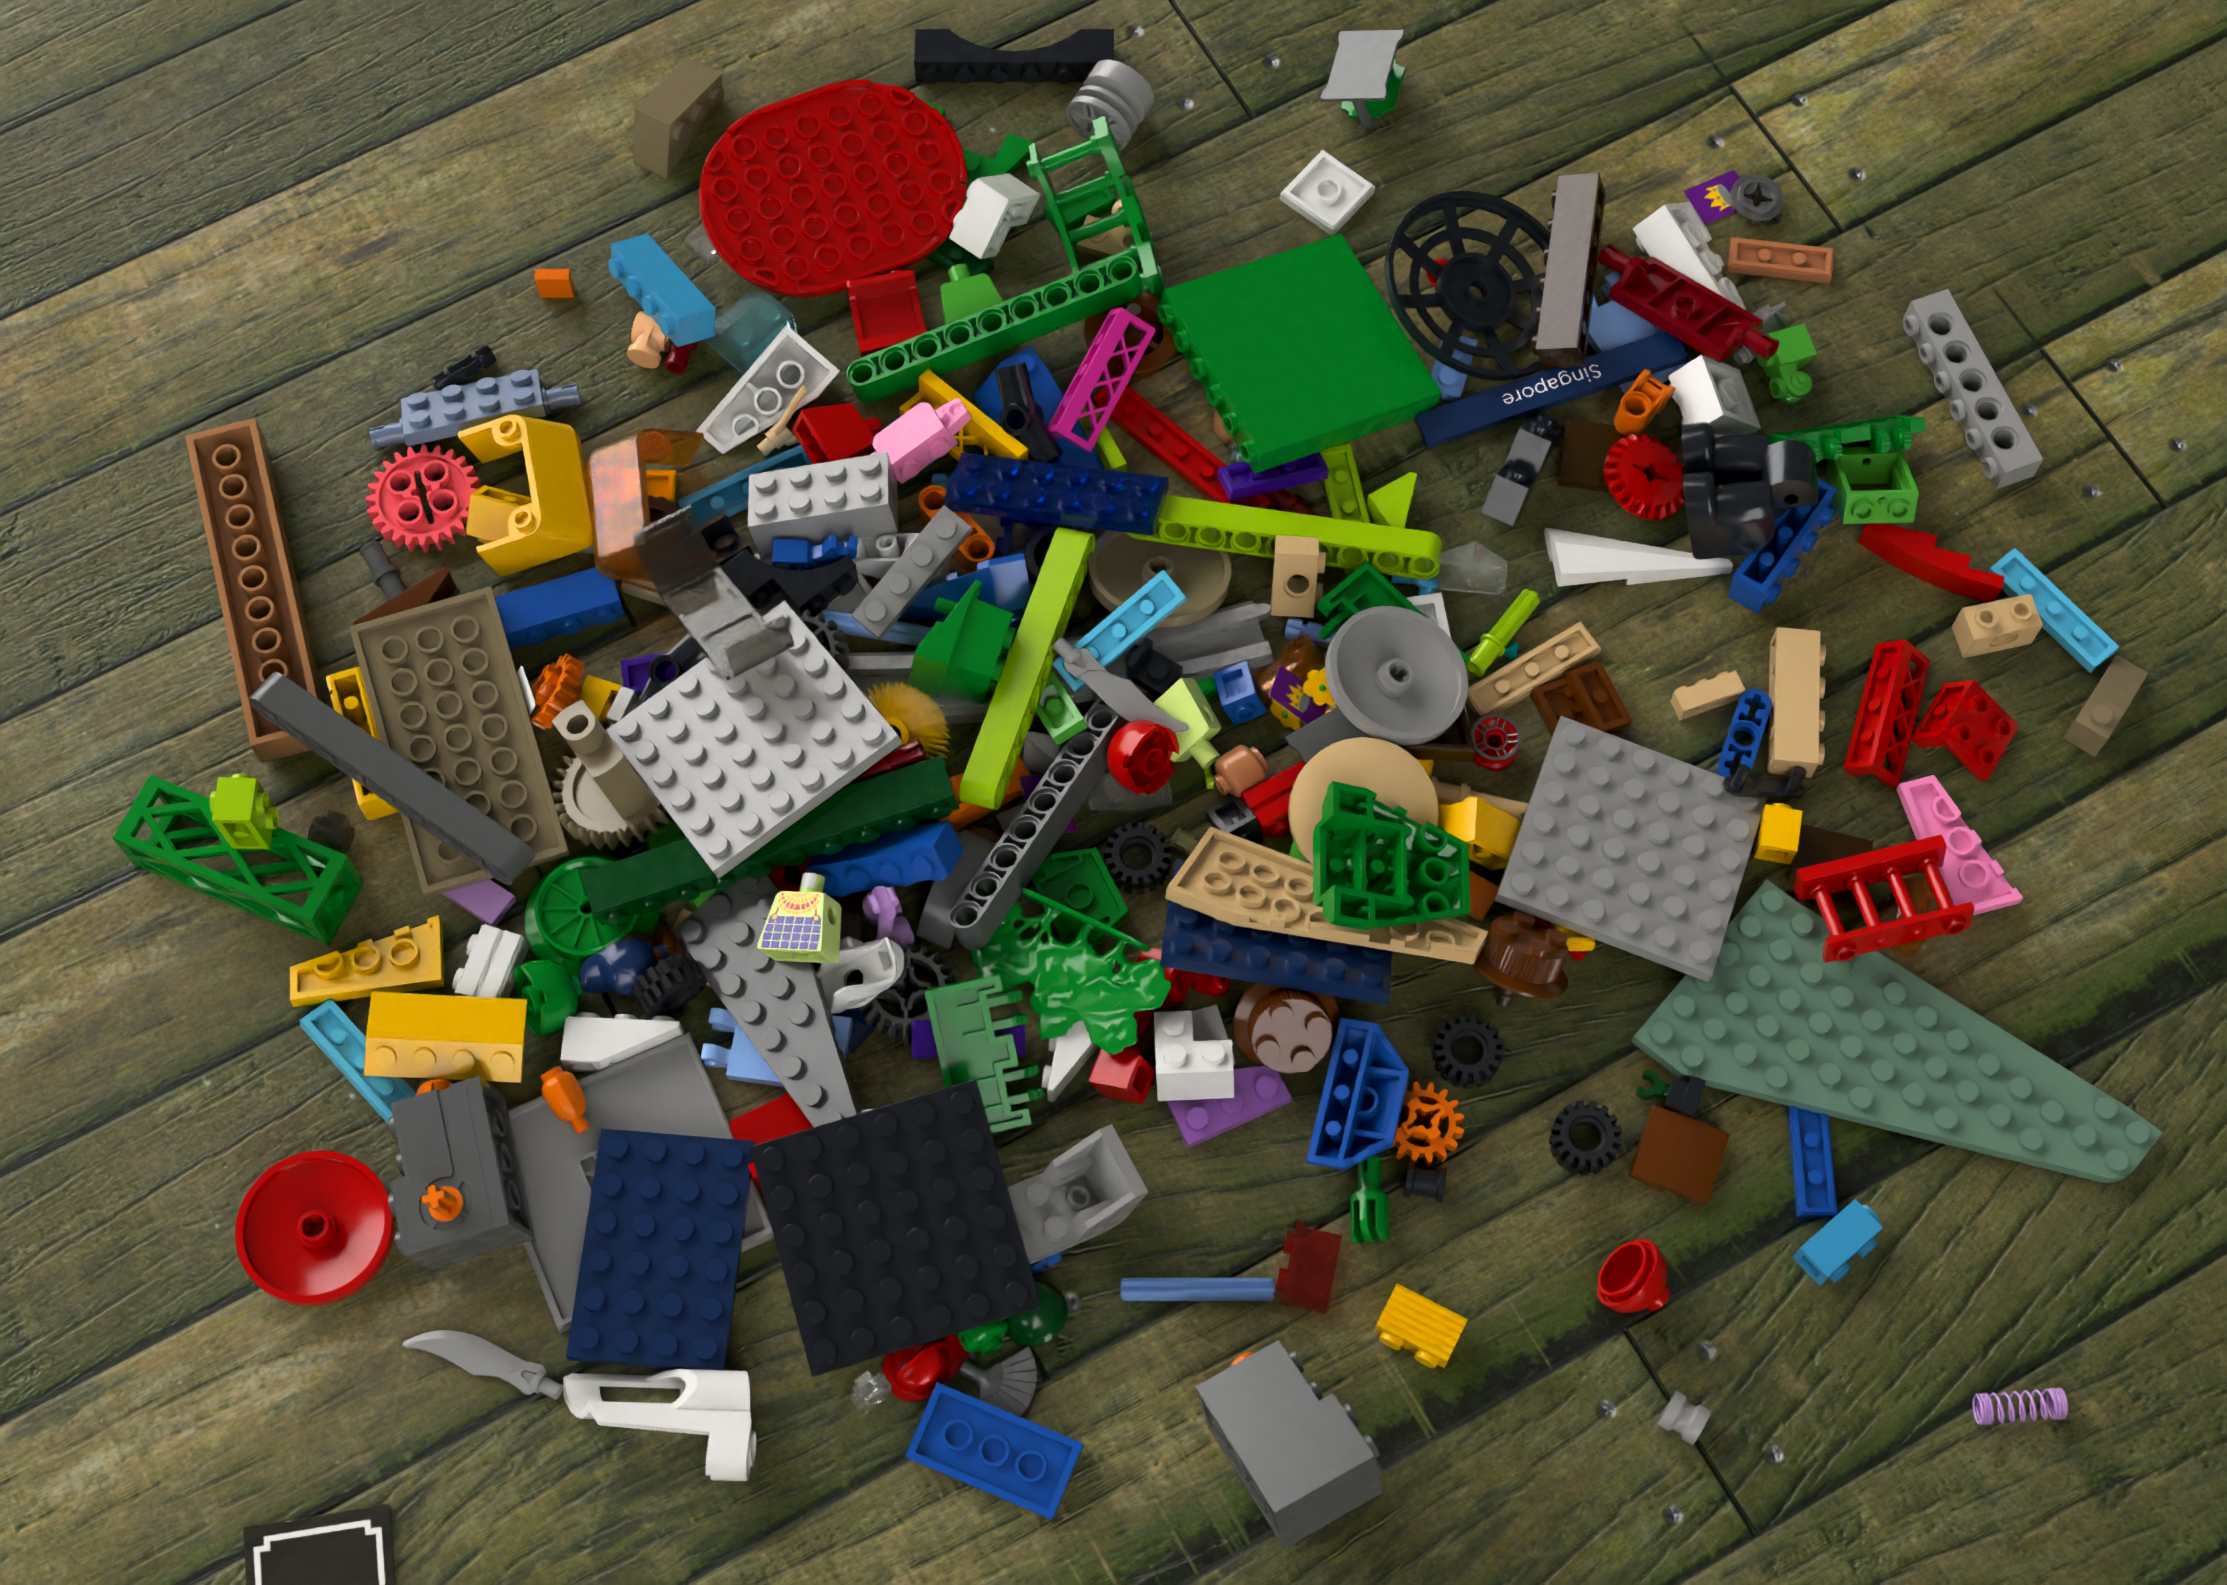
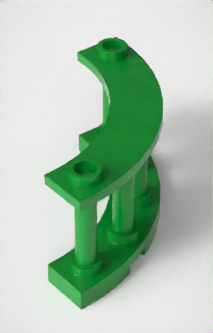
M1102 116L1092 120L1095 134L1090 136V140L1045 158H1041L1035 143L1028 145L1031 159L1026 161L1027 168L1033 181L1039 179L1059 229L1073 274L1115 257L1128 256L1136 261L1137 264L1141 262L1143 272L1140 273L1143 282V290L1161 298L1163 290L1167 289L1161 266H1157L1153 251L1156 249L1130 175H1124L1126 172L1119 157L1121 152L1106 117ZM1094 153L1097 156L1103 154L1109 169L1104 171L1105 175L1056 194L1047 171ZM1108 188L1111 190L1117 189L1123 207L1118 208L1119 212L1070 230L1062 206ZM1122 225L1125 228L1130 226L1135 243L1130 244L1131 248L1082 266L1075 243Z

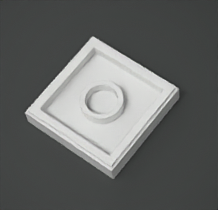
M1322 150L1280 193V200L1330 236H1334L1374 194L1375 186Z

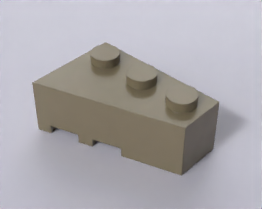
M688 58L635 109L633 163L668 178L714 109L720 105L724 96V89L722 88L723 73Z

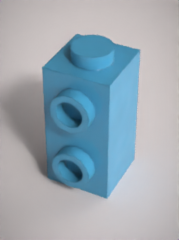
M1854 1199L1800 1247L1792 1258L1819 1287L1829 1278L1836 1283L1852 1268L1847 1263L1852 1257L1858 1254L1863 1259L1879 1244L1875 1237L1883 1227L1878 1223L1879 1218L1869 1206L1861 1205Z

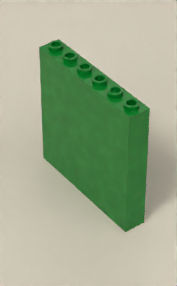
M1342 234L1164 289L1159 306L1157 307L1160 322L1167 326L1173 336L1176 349L1185 356L1189 363L1191 374L1201 383L1209 404L1216 408L1222 418L1225 431L1232 435L1239 447L1242 459L1249 463L1255 474L1413 420L1416 414L1435 408L1442 394Z

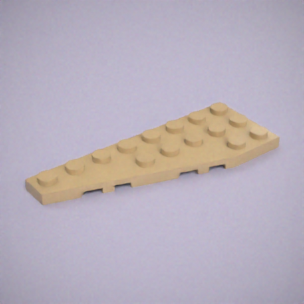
M1211 826L1167 886L1165 895L1167 900L1234 926L1468 964L1475 963L1486 943L1489 932L1454 918L1372 930H1360L1330 924L1323 915V907L1316 906L1313 902L1312 864Z

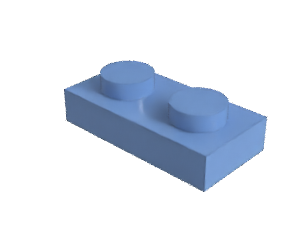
M1461 336L1459 341L1477 347L1478 340ZM1457 349L1454 350L1452 355L1453 358L1468 365H1471L1474 357ZM1435 360L1431 376L1442 392L1439 400L1450 403L1460 400L1468 375L1457 372Z

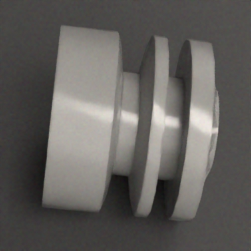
M1108 59L1098 61L1084 81V87L1079 89L1066 108V117L1073 129L1088 141L1090 136L1095 134L1092 120L1105 116L1119 150H1123L1130 141L1131 136L1136 132L1137 124L1142 122L1153 106L1155 94L1144 77L1130 66Z

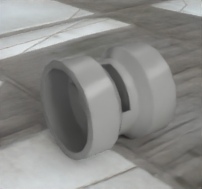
M1676 1390L1665 1407L1657 1425L1666 1431L1674 1430L1680 1433L1682 1440L1693 1446L1712 1410L1701 1404L1693 1405L1688 1402L1686 1395Z

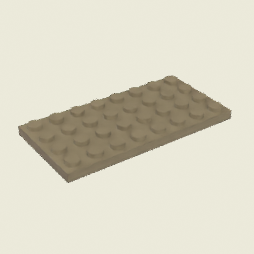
M489 586L349 626L380 742L524 841L535 854V858L526 868L569 856L568 846L558 813L554 809L555 802L492 587ZM400 812L422 894L425 898L495 878Z

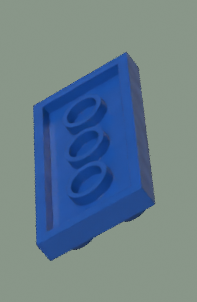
M937 1382L905 1457L1053 1521L1084 1444Z

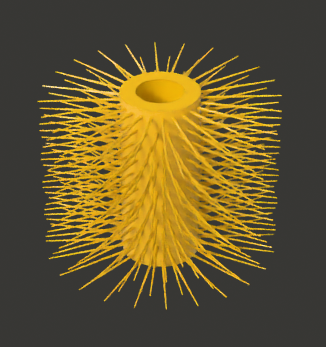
M888 680L887 687L882 689V693L873 684L877 699L873 691L867 687L877 711L894 731L899 730L901 732L902 744L900 746L913 741L915 738H919L925 748L923 751L947 758L944 754L927 749L931 748L950 752L944 746L934 744L946 743L951 745L947 740H939L945 739L940 732L944 733L948 738L951 737L943 730L950 731L945 727L947 724L939 719L941 717L937 713L931 712L936 708L933 706L928 711L926 710L934 703L933 700L929 701L928 704L927 702L924 704L923 702L928 697L924 695L920 701L923 704L917 705L916 703L922 694H918L915 699V691L910 685L907 688L905 685L907 690L905 691L902 681L901 685L905 695L901 686L899 690L896 681L897 694L895 685L893 687L892 684L888 693ZM862 692L866 696V698L871 702L869 697L864 692Z

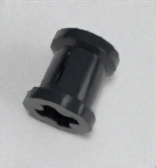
M1408 1162L1403 1197L1409 1198L1411 1194L1435 1198L1436 1202L1442 1203L1447 1168L1433 1171L1416 1168L1414 1163Z

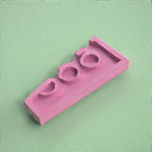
M1935 775L1898 785L1896 790L1916 840L1941 834L1944 838L1947 849L1943 867H1939V870L1955 906L1972 902L1975 908L1974 916L2015 905L2022 901L2023 897L2016 887L2012 888L2003 876L2004 870L1996 859L1992 861L1982 847V840L1975 830L1971 831L1960 817L1961 811Z

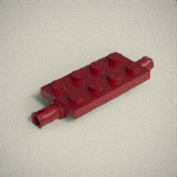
M1611 243L1601 250L1598 262L1621 274L1620 280L1610 287L1608 298L1707 357L1721 363L1739 348L1746 347L1767 361L1778 350L1779 341L1761 332L1764 320L1652 256L1646 261L1637 255L1632 257Z

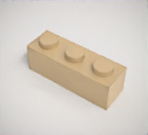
M1725 671L1713 679H1702L1693 686L1677 688L1670 702L1680 721L1739 700L1742 693L1745 692V688L1736 671L1730 673Z

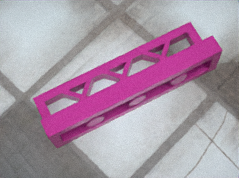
M1122 307L1109 311L1047 426L1053 437L1056 439L1065 438L1086 452H1091L1156 331L1154 327ZM1130 323L1144 333L1136 346L1127 348L1123 333ZM1117 344H1119L1120 350L1114 351ZM1134 351L1129 359L1128 352ZM1121 354L1125 369L1121 376L1110 379L1107 363L1110 357ZM1101 374H1102V377H1103V380H1104V381L1098 382V380H1099V378H1100V376H1101ZM1118 381L1113 389L1112 383ZM1105 385L1108 400L1104 407L1094 409L1090 395L1095 387ZM1086 405L1087 411L1081 413L1082 409ZM1101 412L1098 419L1096 420L1095 413ZM1084 416L1089 417L1092 428L1086 440L1071 432L1077 419Z

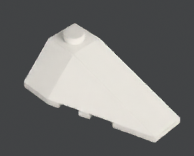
M1690 202L1663 205L1633 228L1637 235L1636 242L1645 254L1655 257L1746 310L1734 283L1727 277L1723 278L1721 273L1722 266L1724 265L1722 258L1718 254L1715 255L1709 249L1707 242L1712 238Z
M786 325L696 432L718 451L725 454L778 422L802 385L807 386V391L796 410L818 398L838 375L840 370Z

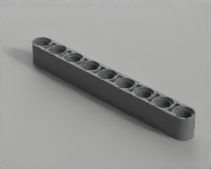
M273 672L249 697L252 707L263 717L502 883L511 885L535 858L533 850L520 838L283 674Z
M1099 696L1084 717L1089 727L1067 741L949 913V921L964 948L971 950L979 949L989 942L1021 895V888H1025L1108 767L1107 752L1111 739L1120 728L1130 722L1114 712Z

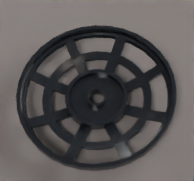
M1450 191L1432 196L1417 204L1404 216L1394 230L1387 246L1384 264L1385 283L1390 302L1399 321L1424 351L1440 363L1457 372L1475 378L1495 381L1514 380L1532 375L1543 368L1539 359L1529 366L1517 370L1508 354L1522 348L1534 334H1538L1539 326L1536 320L1537 305H1542L1540 278L1545 276L1546 272L1535 275L1527 260L1509 243L1518 228L1528 234L1543 252L1545 247H1549L1550 238L1548 230L1524 209L1505 199L1473 191ZM1456 207L1481 209L1506 219V222L1498 236L1477 228L1459 227ZM1442 209L1446 230L1432 235L1419 248L1405 235V232L1418 219L1433 211ZM1462 239L1476 240L1490 245L1491 248L1487 255L1466 252ZM1449 241L1453 257L1442 267L1427 254L1436 246ZM1398 246L1413 259L1409 273L1411 295L1398 294L1393 261ZM1503 254L1516 265L1523 279L1512 280L1507 270L1499 263ZM1421 267L1436 278L1435 294L1421 295L1419 289ZM1469 286L1478 288L1483 298L1475 297L1470 292ZM1529 292L1531 300L1529 319L1514 312L1517 299L1516 294ZM1441 307L1445 315L1452 321L1447 333L1432 319L1426 308ZM1405 308L1417 310L1426 326L1443 341L1440 349L1431 343L1416 327ZM1504 322L1523 331L1518 338L1506 345L1501 344L1495 332V329ZM1463 330L1481 332L1488 348L1475 347L1459 341ZM1457 349L1460 352L1473 356L1494 357L1502 371L1486 370L1471 366L1453 358L1452 355L1454 350Z

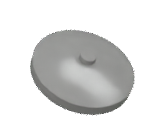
M1378 606L1360 611L1340 627L1327 650L1325 674L1333 700L1343 715L1353 725L1373 738L1382 739L1396 745L1425 743L1443 734L1459 717L1464 708L1468 694V676L1460 651L1442 628L1429 618L1415 611L1395 606Z

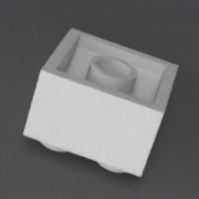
M1700 355L1668 376L1671 385L1676 388L1672 397L1681 410L1683 416L1682 424L1708 422L1713 428L1714 435L1753 433L1761 429L1739 369Z

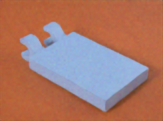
M1616 271L1603 278L1606 284L1601 286V290L1607 298L1609 297L1610 287L1621 278ZM1593 294L1588 342L1597 354L1664 332V330L1608 298L1610 302L1598 307ZM1689 362L1651 374V376L1668 386L1671 384L1668 376ZM1635 380L1619 385L1625 394L1632 387Z
M711 1008L708 1023L712 1024V1030L733 1032L734 1037L731 1050L714 1044H703L701 1059L705 1060L704 1065L714 1068H727L726 1077L728 1080L784 1087L731 1013L725 1009ZM831 1015L836 1029L834 1034L839 1049L843 1051L846 1061L853 1021L849 1017Z

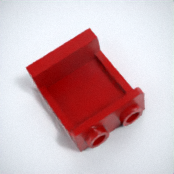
M894 270L889 274L846 282L861 358L927 332L918 297L914 270Z

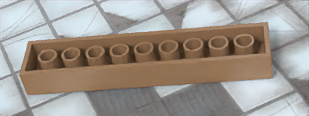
M255 418L186 435L185 438L250 745L261 763L310 751L311 749L259 714L249 702V697L273 672H279L324 703L266 438Z

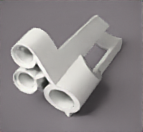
M674 1369L663 1371L653 1376L571 1373L563 1377V1396L570 1412L576 1417L595 1419L597 1424L602 1426L709 1435L706 1454V1475H709L711 1480H749L750 1468L754 1466L756 1457V1431L751 1430L750 1385L747 1371ZM599 1386L680 1389V1397L673 1403L602 1401Z

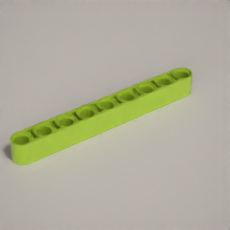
M1138 492L1130 497L1124 521L1125 532L1132 538L1274 558L1276 535L1319 538V552H1326L1325 566L1357 570L1367 561L1381 574L1416 579L1433 578L1440 570L1442 540L1435 533L1150 492Z
M1058 527L1054 533L963 774L959 789V800L962 803L998 810L1001 806L1053 666L1052 663L1057 655L1052 646L1059 638L1064 636L1087 574L1089 555L1095 549V535L1092 533Z

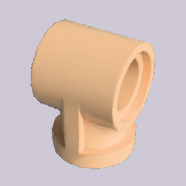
M639 311L632 326L631 340L633 344L629 346L626 354L635 364L654 369L661 362L660 352H668L672 342L668 336L662 333L658 324L650 316H647L644 311Z

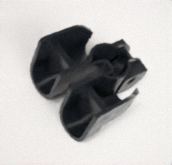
M1708 422L1682 424V445L1686 474L1683 475L1684 500L1692 553L1695 559L1703 560L1737 556L1758 551L1765 547L1775 536L1774 519L1785 514L1787 509L1818 504L1816 455L1813 449L1806 443L1798 440H1784L1769 445L1768 437L1756 433L1714 435L1713 428Z

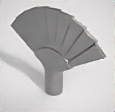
M1029 1346L1000 1364L998 1363L988 1369H983L965 1360L959 1372V1375L978 1384L980 1399L983 1402L1019 1417L1028 1408L1034 1396L1037 1383L1035 1359Z

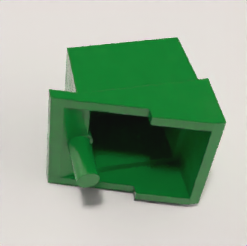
M976 580L958 603L938 596L934 611L949 616L944 622L937 621L917 647L907 688L911 685L914 689L916 686L919 692L922 691V693L939 698L940 694H945L983 705L987 693L994 695L1016 628L1009 626L1013 613L978 600L982 586L981 581Z

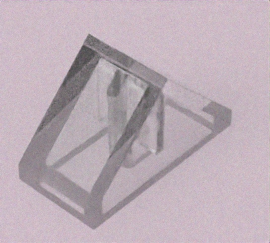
M1476 541L1442 552L1440 570L1435 576L1440 586L1437 589L1504 596L1507 561Z

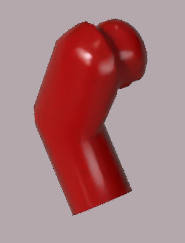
M1195 972L1190 985L1196 992L1212 998H1219L1227 993L1231 981L1229 978Z

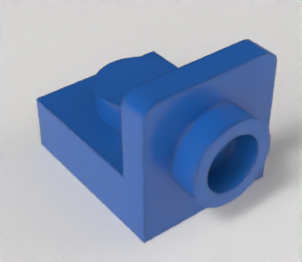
M1247 660L1213 673L1221 706L1234 725L1251 721L1255 717L1267 712L1265 704L1258 694L1253 672Z

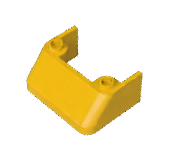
M507 415L458 432L459 439L482 464L522 450L524 453L532 503L520 506L511 513L508 519L509 536L476 547L477 553L500 577L585 550L594 543L597 536V528L581 439L570 425L519 415Z

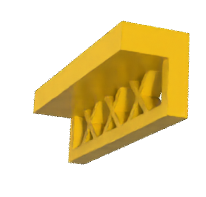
M929 369L918 377L919 392L899 407L901 415H904L919 403H929L936 410L950 401L959 398L970 412L972 419L959 430V436H954L959 447L955 445L947 453L971 472L978 473L981 479L987 481L998 494L1028 470L1027 447L1012 435L1007 434L1002 427ZM963 445H979L984 449V456L967 455L963 451ZM988 465H1003L1010 471L998 480L988 472Z

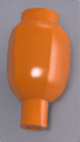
M557 1066L541 1075L540 1078L543 1082L541 1092L553 1114L561 1121L570 1122L577 1135L590 1129L591 1127L584 1116L586 1099L575 1076L568 1071L564 1072L561 1066Z

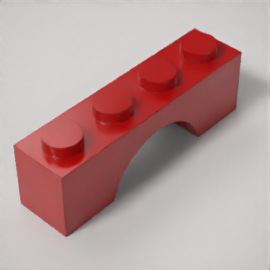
M1151 948L1149 952L1140 951L1138 959L1134 963L1148 959L1160 960L1162 950ZM1162 967L1165 970V979L1170 981L1172 986L1160 1008L1134 1013L1133 1016L1138 1025L1137 1042L1130 1047H1125L1122 1052L1115 1055L1101 1049L1097 1061L1094 1062L1091 1068L1088 1082L1105 1098L1143 1105L1156 1070L1145 1060L1142 1052V1040L1145 1030L1154 1018V1012H1161L1168 1007L1184 1002L1195 972Z

